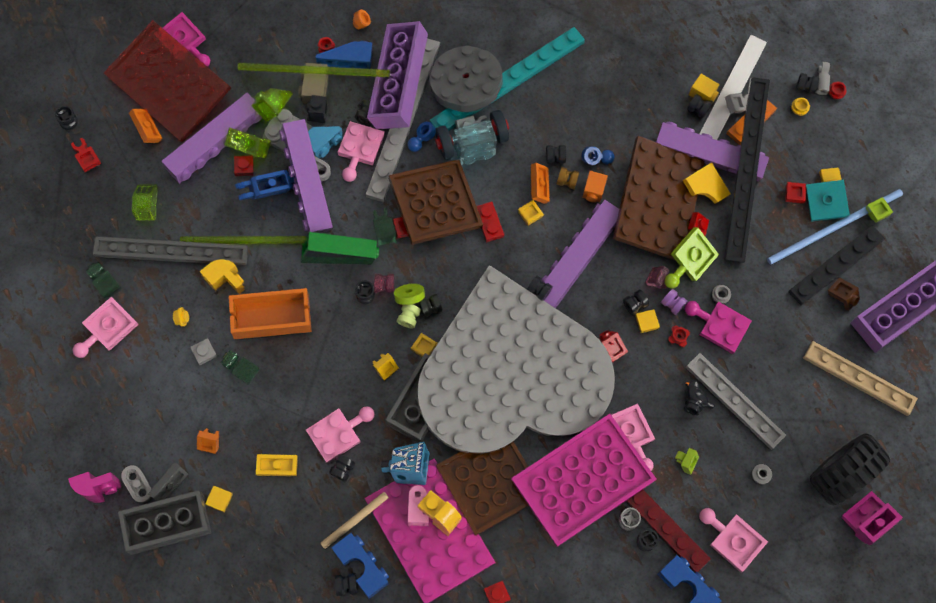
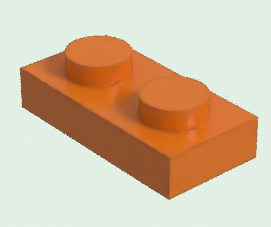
M132 109L129 115L143 142L159 143L162 137L148 110Z
M539 163L531 164L532 199L545 204L550 202L548 167Z

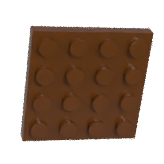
M459 159L389 175L388 179L411 245L482 228L483 223Z
M514 441L503 448L488 453H466L461 451L436 465L475 536L528 507V504L511 480V478L528 468Z

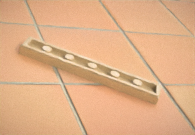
M814 341L811 342L803 357L806 361L906 416L910 415L918 399Z

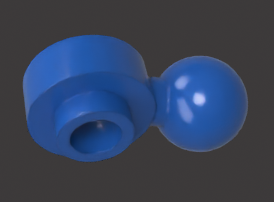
M423 122L419 125L417 137L410 138L407 143L409 150L413 152L419 151L422 147V141H429L435 136L436 128L430 122Z
M593 146L586 147L581 155L583 162L588 165H596L600 160L604 164H611L615 159V155L611 150H604L601 153L597 147ZM591 152L592 157L589 159L588 154Z

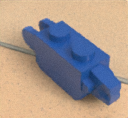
M287 170L252 177L249 181L235 184L236 189L249 187L250 192L239 195V200L250 198L255 200L286 193L293 189L295 181L294 177H290Z

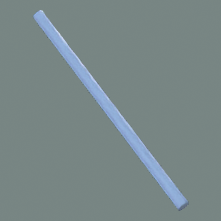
M898 189L883 198L889 203L902 196L903 192L901 189ZM864 207L850 214L849 217H845L767 258L768 263L772 265L868 214V211Z

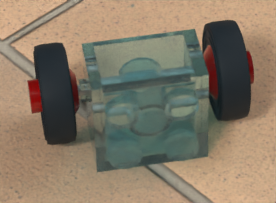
M495 110L490 112V120L455 129L454 136L452 137L445 125L436 128V146L441 151L444 159L453 158L455 148L461 165H469L480 159H490L496 154L497 142L505 143L509 141V125L501 110Z

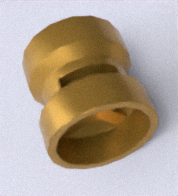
M561 167L557 185H567L570 189H575L579 172H571L567 168Z

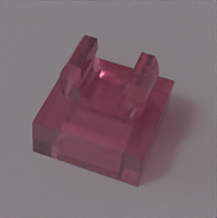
M665 266L653 267L645 283L649 287L666 289L667 286L664 285V281L669 269Z

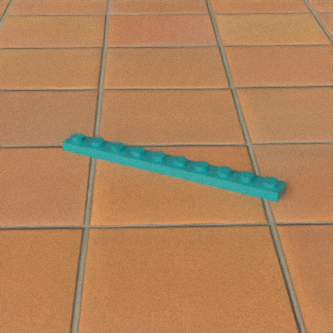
M573 27L503 72V85L494 101L584 44L585 39ZM447 108L430 119V123L435 128L445 125L448 131L456 127V120L471 117L480 110L460 112Z

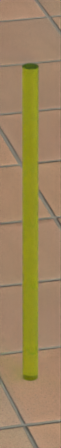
M238 63V70L390 77V70Z
M180 236V241L215 244H303L306 236Z

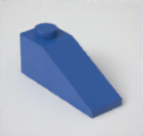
M354 41L317 54L316 62L317 64H327L328 68L371 71L373 46L371 42Z

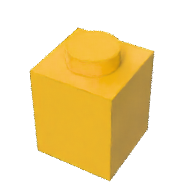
M701 73L691 87L689 96L694 98L698 94L702 97V100L714 102L719 95L717 90L720 84Z

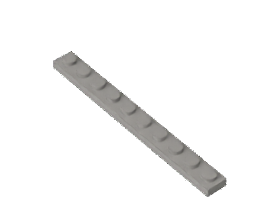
M427 38L410 127L389 129L366 192L367 198L384 202L390 187L388 178L389 175L395 173L440 47V42Z

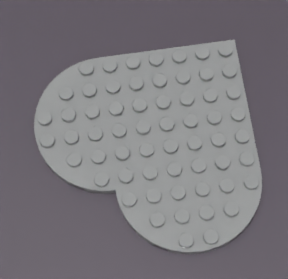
M489 265L423 366L418 380V407L428 429L447 446L466 453H488L513 442L526 427L547 436H568L593 425L604 414L611 402L615 384L614 368L605 346L592 332L544 300L541 301L536 295Z

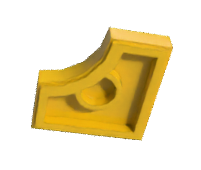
M712 162L682 180L692 196L705 195L714 204L731 194Z

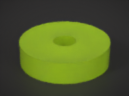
M406 284L398 287L394 291L395 302L401 305H411L422 301L425 298L424 287L420 284Z

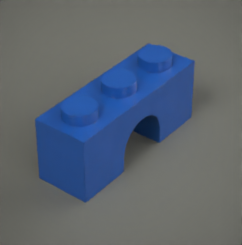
M350 533L331 548L344 566L352 561H360L365 565L364 574L356 582L370 599L389 584L386 580L389 576L382 567L378 569L374 564L377 560L370 551L366 553L362 548L365 544L358 535L354 537Z
M676 555L657 574L670 589H673L681 582L689 584L693 590V596L688 603L721 602L719 593L713 587L709 588L704 583L705 579L698 572L694 573L689 568V562L682 556Z

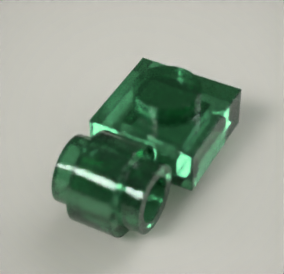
M99 262L88 266L89 269L86 272L92 280L95 279L92 283L104 298L120 287L108 270L103 273L105 269Z
M231 350L225 352L220 363L227 369L233 367L232 374L249 385L260 368L244 357L238 362L239 356Z

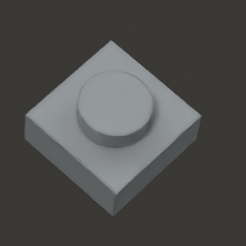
M208 338L190 347L199 365L217 357Z

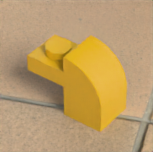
M215 260L200 271L203 279L215 291L225 282H228L238 294L245 290L242 284L244 280L237 274L239 271L236 265L229 260Z
M431 490L417 506L433 520L432 524L447 536L451 534L462 519L460 513L448 501L445 502Z

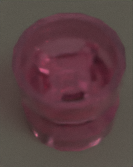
M375 274L374 291L378 293L381 291L394 293V274H387L386 276Z

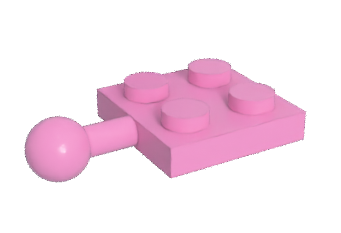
M349 122L338 150L339 156L351 159L349 166L342 171V177L345 181L352 182L356 179L357 173L355 169L358 161L374 165L385 136V131Z
M110 297L82 322L92 335L83 343L75 344L72 349L73 354L77 358L85 357L89 352L88 348L97 340L110 351L139 324Z
M636 404L612 414L614 420L652 471L653 462L651 459L646 458L641 446L654 441L655 438L639 405Z
M366 406L361 408L358 416L347 421L341 410L337 409L306 429V431L328 464L336 459L338 454L342 455L361 442L352 428L361 422L372 421L375 413L371 407Z
M705 508L700 512V520L704 524H711L720 532L710 546L741 573L768 542L737 514L724 526L716 519L715 512L712 509Z

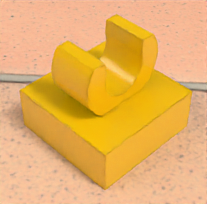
M388 353L386 355L381 354L379 361H373L375 370L384 381L399 369L393 357Z

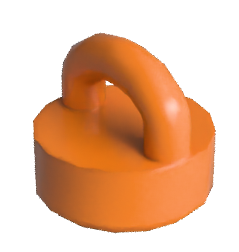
M360 9L354 13L353 25L357 30L370 25L371 19L366 11Z

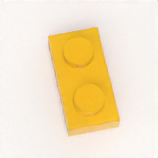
M257 454L256 475L297 476L298 456Z

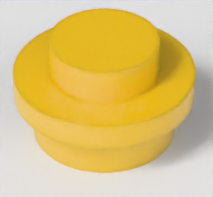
M797 98L792 102L791 109L796 115L802 116L808 113L810 105L807 99Z
M183 307L173 312L175 325L184 327L189 321V314Z

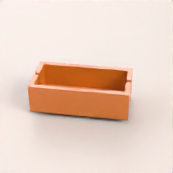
M307 288L229 296L230 327L234 339L312 332Z

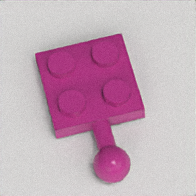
M183 12L154 34L178 62L191 53L196 58L198 67L207 68L210 65L209 56L201 54L196 49L197 46L206 40L205 36Z
M695 301L687 302L684 308L689 316L697 315L707 321L699 334L700 336L732 354L735 353L752 320L719 301L711 314L700 309L699 304Z

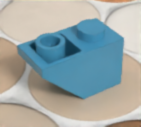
M339 126L312 127L308 131L314 156L318 158L325 157L329 149L334 145H338L343 137L342 128Z

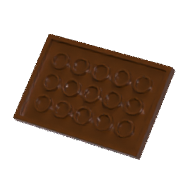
M637 136L634 142L613 239L675 260L671 253L690 232L688 227L697 200V195L692 196L682 180L702 169L704 160L697 157L693 158L660 143Z

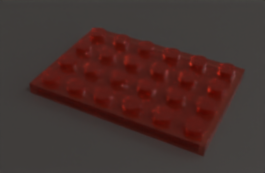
M154 20L146 26L104 72L109 79L181 142L189 136L232 89Z

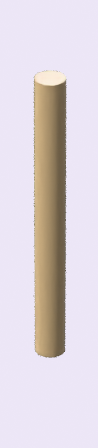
M385 492L380 494L321 542L323 548L329 547L389 498Z

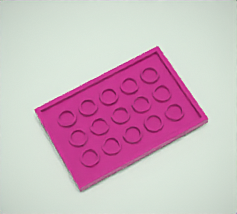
M608 414L511 478L556 547L657 480L611 414Z
M435 459L430 460L428 463L426 485L419 486L424 487L427 494L430 490L433 491L445 502L448 501L460 513L462 519L449 536L433 525V520L430 517L429 526H408L409 491L412 487L417 486L416 484H401L394 481L365 498L367 504H369L383 492L388 495L389 498L373 510L372 513L423 603L432 602L496 563L480 535L475 536L438 471Z

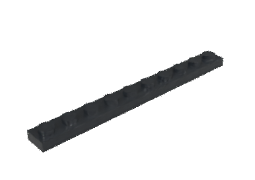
M750 78L725 256L726 261L744 263L746 258L769 91V79Z

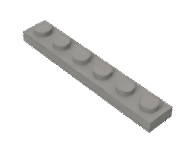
M701 353L685 367L771 450L786 436L779 427Z

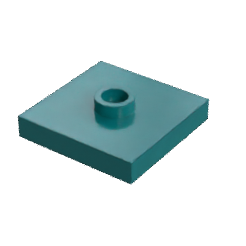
M844 180L806 185L811 222L850 216Z

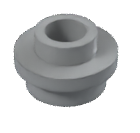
M718 285L712 291V298L715 302L727 303L731 298V291L725 285ZM718 293H723L724 297H719Z
M759 464L753 468L752 478L758 484H766L772 478V471L767 465ZM764 471L766 476L761 477L759 472Z

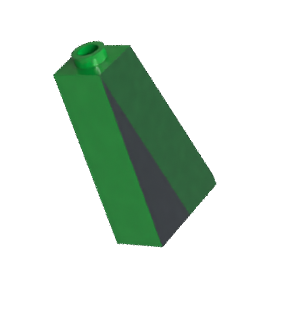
M309 232L302 244L301 263L372 265L379 256V247H376L377 240Z

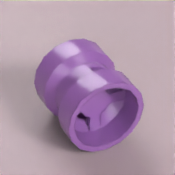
M672 289L661 301V304L665 307L668 306L671 312L676 315L688 301L684 297H679L678 292Z

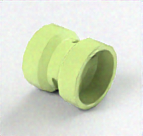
M413 304L402 305V313L398 316L397 323L407 328H415L416 317L420 315L421 309Z

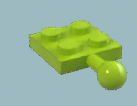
M694 227L671 253L680 266L674 273L668 274L665 277V285L671 289L676 288L680 283L679 278L684 272L692 281H697L718 257V252L698 227Z

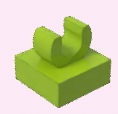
M883 197L865 207L868 215L875 223L893 213Z
M689 448L687 454L678 451L675 459L681 464L683 471L691 475L699 456L696 450Z

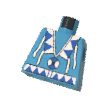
M425 442L395 448L392 453V460L381 462L382 472H390L396 483L426 485L430 453Z

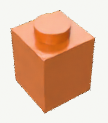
M590 171L582 198L589 202H601L608 175Z

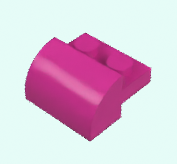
M86 472L68 479L70 486L76 493L94 503L105 502L103 494H113L122 487L120 479L111 472L98 477Z
M872 491L842 515V519L856 532L855 536L868 545L876 542L903 518L889 503L885 504Z

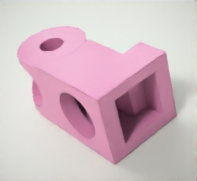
M419 485L412 487L409 491L408 526H429V516L423 514L417 507L427 495L425 488Z

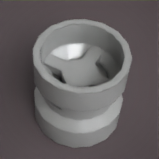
M634 508L625 509L618 518L620 527L626 531L635 529L641 521L640 513Z

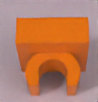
M207 428L204 431H199L197 435V450L216 454L219 449V431H216L215 434L209 433Z

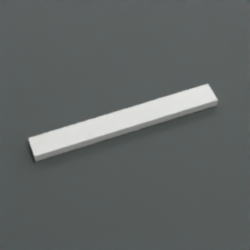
M750 35L700 135L705 133L711 135L712 139H718L730 115L725 97L729 94L742 92L767 42Z

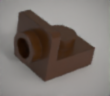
M839 278L828 289V295L843 302L845 309L848 311L853 306H856L860 300L859 288L842 278Z

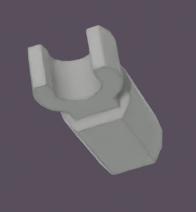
M822 62V66L818 68L817 77H819V83L815 93L819 95H827L829 92L830 75L828 72L830 63Z

